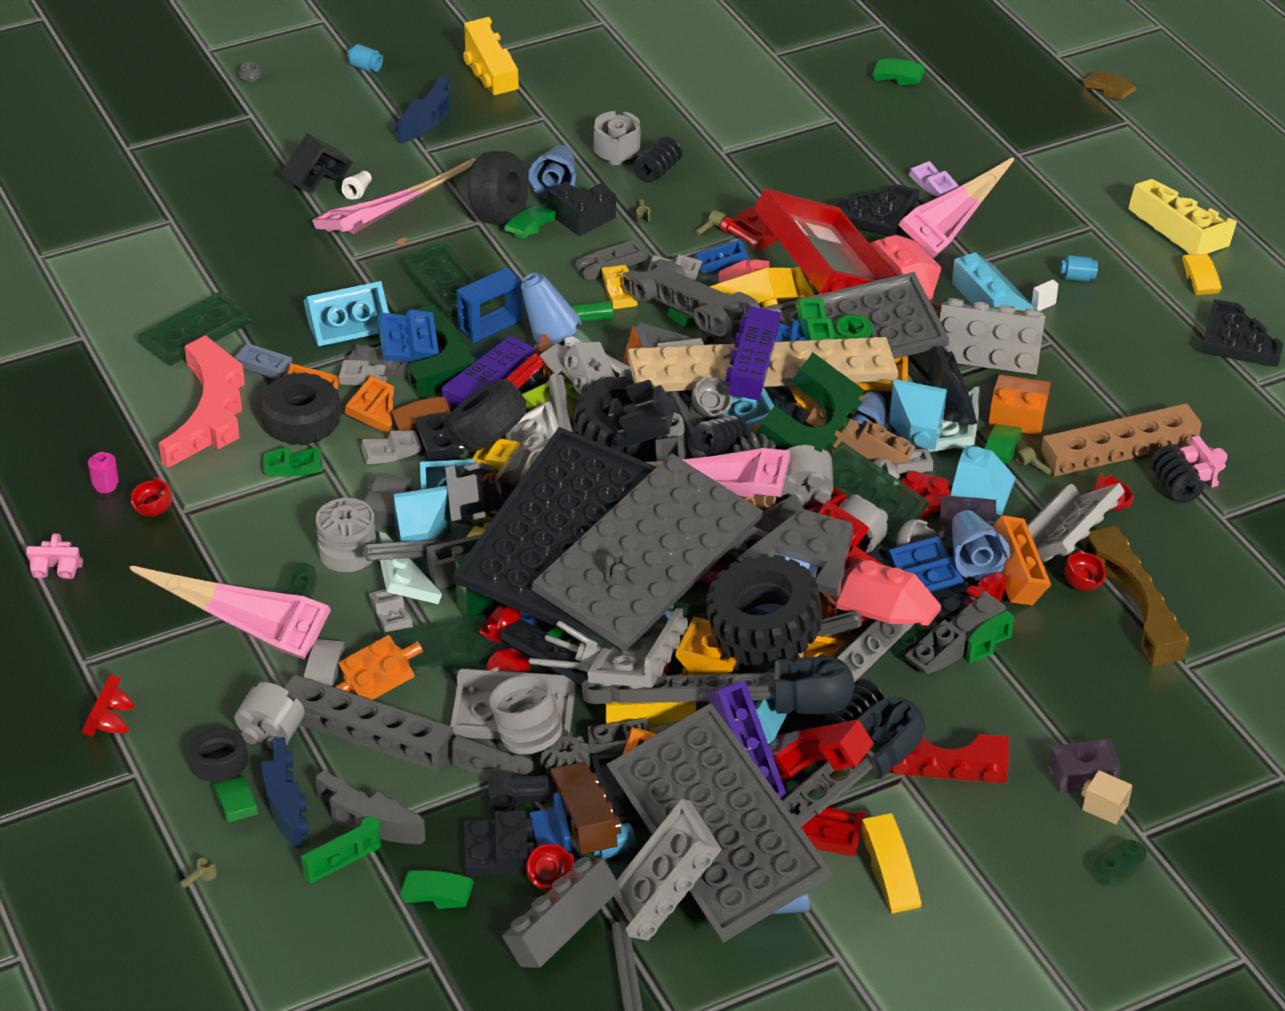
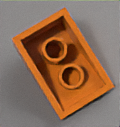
M999 374L993 393L988 427L994 428L996 424L1021 427L1022 433L1041 436L1051 382Z

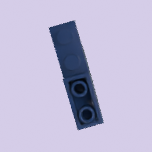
M441 76L436 84L432 85L431 91L427 96H424L423 100L415 98L411 105L406 108L405 113L401 119L397 120L395 125V131L398 133V143L403 144L423 135L447 116L450 112V77Z
M285 737L273 738L274 761L261 762L267 805L275 824L283 836L296 849H301L302 836L308 835L307 817H301V812H307L306 793L300 794L299 781L294 782L293 772H288V768L294 767L293 750L287 749Z

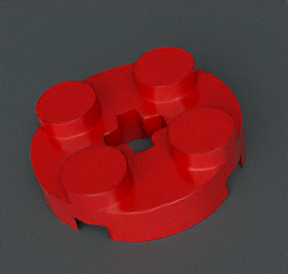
M911 471L907 473L906 478L900 481V485L896 489L895 501L897 504L899 502L902 506L901 510L907 515L916 518H931L932 513L939 512L940 515L948 509L950 503L949 483L945 478H937L932 475L921 474L918 471Z

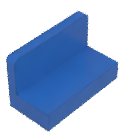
M554 793V809L530 812L535 845L537 848L542 844H559L571 853V836L560 793Z

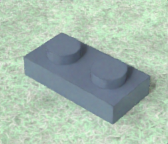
M249 343L234 357L243 365V369L274 379L283 377L288 371L290 363L292 364V357Z

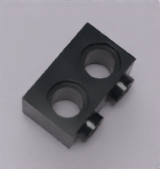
M446 412L415 418L416 433L422 446L421 452L425 462L460 460V455L464 454V447L458 442L456 436L450 432Z

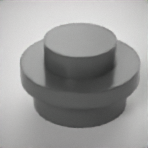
M245 62L239 70V77L247 82H254L262 75L261 68L255 62Z

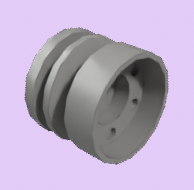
M340 498L323 505L317 512L315 520L318 536V553L321 562L329 569L338 572H353L370 565L372 561H367L363 557V551L366 544H377L374 523L375 515L372 508L364 501L355 498Z
M535 674L518 675L505 680L492 691L489 699L503 745L510 752L533 754L545 750L559 739L562 734L563 725L550 683L543 676Z

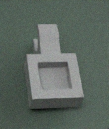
M344 360L339 374L340 384L364 385L370 376L387 382V376H379L384 375L386 366H370L369 361Z

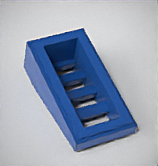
M742 239L695 254L696 259L702 261L701 273L718 272L741 261L749 260Z

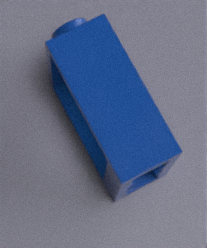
M505 268L458 289V330L474 343L522 321L524 304L522 301L521 284L523 282L521 278L508 268ZM505 293L504 307L480 317L481 303Z

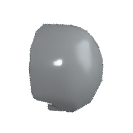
M708 376L703 377L696 383L691 396L693 407L696 411L708 418L723 416L731 408L733 397L728 395L729 387L721 378H708Z
M911 519L905 522L898 531L897 547L936 537V532L926 526L928 524L926 521Z

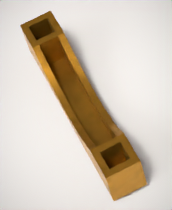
M1117 526L1090 531V534L1085 537L1083 551L1094 554L1102 560L1106 569V576L1123 587L1138 604L1144 620L1140 648L1151 666L1184 660L1186 647L1189 645L1187 633L1178 625L1175 614L1168 609L1162 593L1156 590L1150 574L1146 573L1141 566L1140 559L1131 550L1126 536L1121 534Z

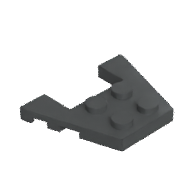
M800 509L740 555L737 561L740 563L743 561V558L749 556L757 558L759 554H768L769 557L779 554L822 567L823 569L815 579L818 591L839 597L841 580L844 578L845 561L848 558L853 535L852 523Z

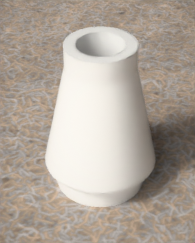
M361 171L356 175L346 178L342 183V193L344 196L352 200L361 198L372 180L371 175L367 171Z

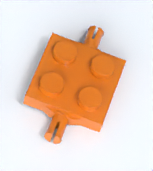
M387 635L338 662L345 681L335 687L373 700L415 677L408 660L423 653V650L418 641L402 650L395 645L390 635Z

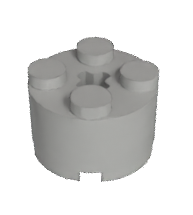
M610 111L596 118L594 125V152L599 157L608 160L611 165H619L622 161L629 160L640 154L641 127L640 120L635 115L628 112H623V115H616V111Z
M799 445L787 449V451H790V462L781 497L785 500L796 494L802 505H811L813 502L823 504L827 500L830 501L833 492V467L830 454L823 449L822 452L816 451L814 446Z
M853 494L843 500L838 507L870 528L857 545L859 549L869 555L887 533L886 521L888 516L883 509L877 508L871 502L862 499L859 495Z
M260 682L257 687L253 686L240 705L235 714V722L242 731L241 735H243L245 742L256 744L258 741L267 744L273 750V738L285 737L287 745L302 721L305 710L301 702L297 698L293 702L287 697L289 691L281 686L269 682Z

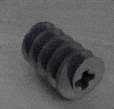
M671 137L659 138L641 156L636 158L634 162L635 173L641 180L647 183L661 178L667 170L682 158L683 150L681 145Z
M731 415L699 423L693 431L692 440L694 447L699 451H703L708 455H716L733 451V444H741V436L746 439L749 438L750 431L742 418Z
M1165 445L1153 455L1151 468L1175 501L1180 503L1190 502L1202 493L1205 485L1204 481L1200 480L1199 474L1195 472L1194 467L1190 465L1177 445Z
M861 678L856 680L851 701L841 711L823 714L824 725L856 720L874 704L884 699L882 691L874 682L868 679Z

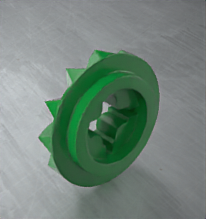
M844 315L836 319L832 324L835 339L869 338L873 336L872 323L860 315ZM849 328H850L851 330H853V332H856V333H855V334H852V333L849 331Z

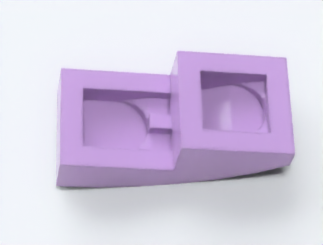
M930 161L910 169L909 176L920 187L934 196L941 197L959 187L946 171L939 173Z

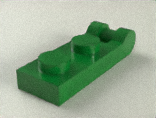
M367 817L362 820L361 826L346 834L339 835L334 840L302 855L303 877L307 882L312 884L379 849L381 846L379 820L375 817Z

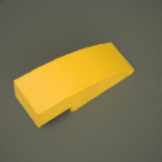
M893 814L863 819L861 837L871 857L870 867L891 914L920 908L921 899L913 869Z

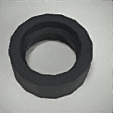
M229 728L206 730L195 736L189 744L188 754L191 769L194 775L201 780L209 782L226 781L241 774L247 767L248 754L246 742L243 735L236 730ZM227 750L233 752L220 759L203 758L215 751Z

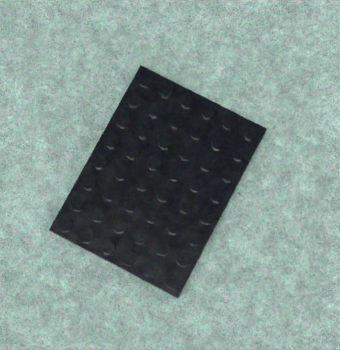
M558 427L453 575V582L558 627L557 622L561 621L595 641L598 645L611 650L614 645L613 643L534 592L532 584L533 581L644 480L656 466Z

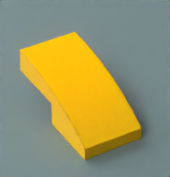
M1208 254L1183 255L1182 260L1187 279H1191L1195 295L1220 293L1222 289L1220 280Z
M626 264L602 268L604 284L613 309L638 306L637 300L628 295L622 285V274L629 272Z
M499 439L486 448L478 450L472 460L475 459L476 463L492 465L494 469L498 470L508 458L516 453L520 443L518 441Z

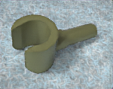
M641 199L636 210V221L639 222L640 217H646L648 222H650L651 210L645 206L644 200Z
M712 211L709 221L697 229L696 234L698 236L713 225L720 227L726 214Z
M1026 447L1017 452L1020 456L1016 457L1015 460L1019 466H1025L1030 463L1048 476L1052 473L1049 467L1036 458L1035 451L1031 447Z
M199 858L197 869L181 881L182 887H188L197 879L203 881L213 880L217 876L216 864L212 863L208 867L207 859Z

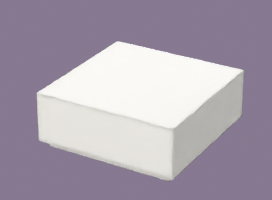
M1050 280L1034 288L1032 297L1034 309L1041 311L1056 304L1059 285L1056 281Z

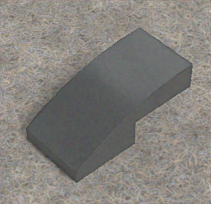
M525 449L508 458L500 467L493 482L499 481L503 485L507 482L515 486L531 451Z

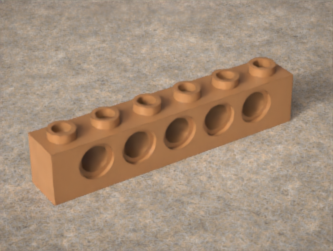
M1186 403L1043 436L1040 457L1046 466L1052 470V474L1055 477L1153 454L1168 444H1175L1178 447L1190 445L1192 437L1200 435L1202 422Z

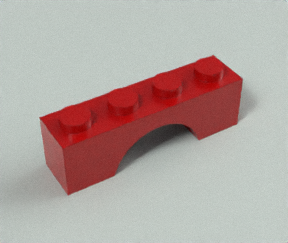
M857 719L776 735L775 740L768 745L780 778L785 780L794 777L805 767L823 759H827L834 771L856 767L874 743Z
M979 734L970 745L959 749L940 748L929 743L923 737L918 747L898 765L891 766L890 772L887 774L1006 783L1009 767V736Z

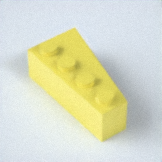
M1153 179L1135 184L1128 209L1140 219L1153 226L1155 230L1168 237L1173 243L1186 250L1189 255L1208 254L1230 246L1237 221L1231 218L1225 221L1218 217L1219 212L1211 208L1206 211L1197 206V201L1191 198L1178 197L1179 192Z

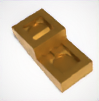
M1096 71L1084 79L1085 88L1103 89L1105 98L1124 99L1136 91V86L1128 80L1104 71Z

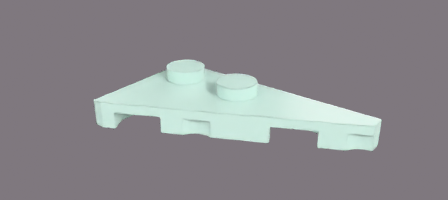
M974 387L968 393L978 422L981 393L979 387ZM943 420L942 432L936 449H928L929 452L952 448L963 449L965 445H974L977 424L970 425Z
M378 533L376 538L377 544L394 543L386 533ZM409 558L380 560L388 593L435 604L439 603L442 593Z

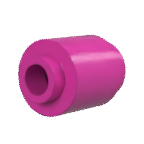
M96 453L88 461L92 486L100 493L112 492L117 487L119 481L116 459L110 453Z

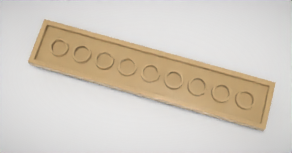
M886 337L775 342L764 387L793 385L790 383L812 352L853 382L893 381L898 377V370ZM735 344L633 348L628 350V360L634 384L651 380L654 386L662 385L665 391L693 390L696 383L705 376H708V378H721L725 383L728 367L733 368L730 365L733 349H738L734 348Z

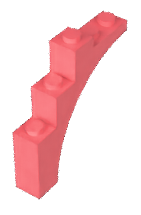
M206 335L184 346L187 367L198 377L203 386V395L197 409L189 420L175 433L159 442L161 463L167 468L210 445L219 450L240 438L238 420L234 415L242 412L241 396L238 388L245 385L243 365Z

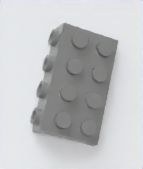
M949 298L948 302L942 303L940 322L949 337V346L945 348L949 352L952 351L954 353L957 364L1037 375L1045 315H1041L1040 310L1025 309V312L1015 311V307L1000 305L999 309L990 308L989 303L974 302V305L963 304L964 300Z
M1120 483L1080 495L1073 484L1065 486L1027 525L1041 561L1046 562L1058 554L1065 556L1071 553L1076 548V542L1090 534L1089 529L1104 519L1103 514L1118 504L1117 500L1125 492Z
M676 608L668 621L657 620L626 652L616 645H613L611 650L603 647L588 670V683H599L602 686L624 685L633 689L642 687L652 688L657 678L662 676L663 668L666 663L670 662L673 651L678 649L680 640L688 629V620L683 616V609Z
M460 669L457 674V690L450 725L453 727L454 737L502 740L489 701L491 693L499 684L509 678L535 673ZM535 674L543 676L549 681L563 725L562 735L567 736L571 733L575 702V682L564 675Z
M681 799L617 879L621 889L614 897L630 923L625 931L631 938L649 940L722 850L690 800Z

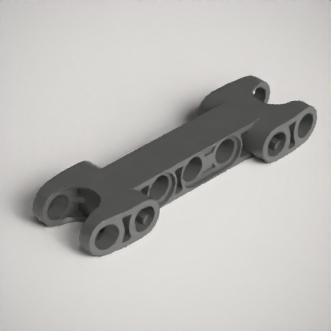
M664 259L652 262L650 271H629L622 274L623 288L632 298L641 302L651 299L660 301L693 316L700 329L717 336L731 333L732 324L741 323L742 315H748L750 306L760 308L759 303L751 296L739 291L727 295L688 278L680 265Z

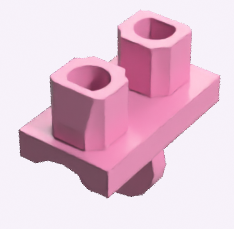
M1200 436L1192 437L1190 446L1180 448V452L1184 454L1190 464H1193L1192 466L1195 472L1199 474L1200 480L1206 481L1210 487L1218 486L1217 475L1226 467L1224 464L1227 460L1226 452L1221 448H1208Z
M58 533L52 535L51 541H42L41 547L27 546L26 555L30 561L31 573L34 578L48 577L49 567H58L57 574L59 577L73 579L77 567H82L83 559L80 558L78 547H71V542H62L61 535Z

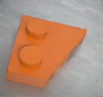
M370 376L345 406L344 414L389 434L392 427L394 386Z

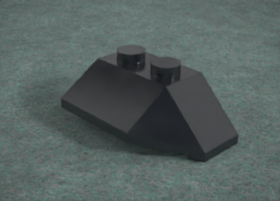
M942 345L936 347L928 371L930 383L926 385L947 390L943 420L970 425L978 424L971 398L954 353L952 351L949 352Z

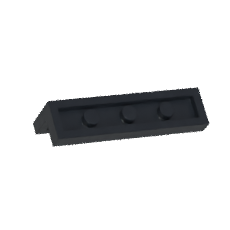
M520 619L501 632L500 638L509 643V647L520 650L528 658L580 663V661L575 659L577 652L546 641L545 636L549 634L523 619ZM543 666L557 675H564L571 679L581 689L582 683L588 679V672L579 669Z

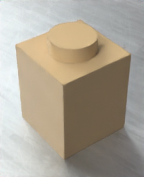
M1098 771L1092 781L1089 779L1086 781L1082 789L1081 796L1085 797L1083 810L1116 825L1129 805L1132 784Z

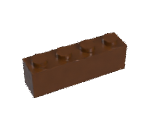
M586 762L550 769L553 796L554 793H560L568 828L580 853L585 854L618 847L617 834H621L620 820L618 815L614 816L611 802L606 801L603 786L599 787L596 773H591Z

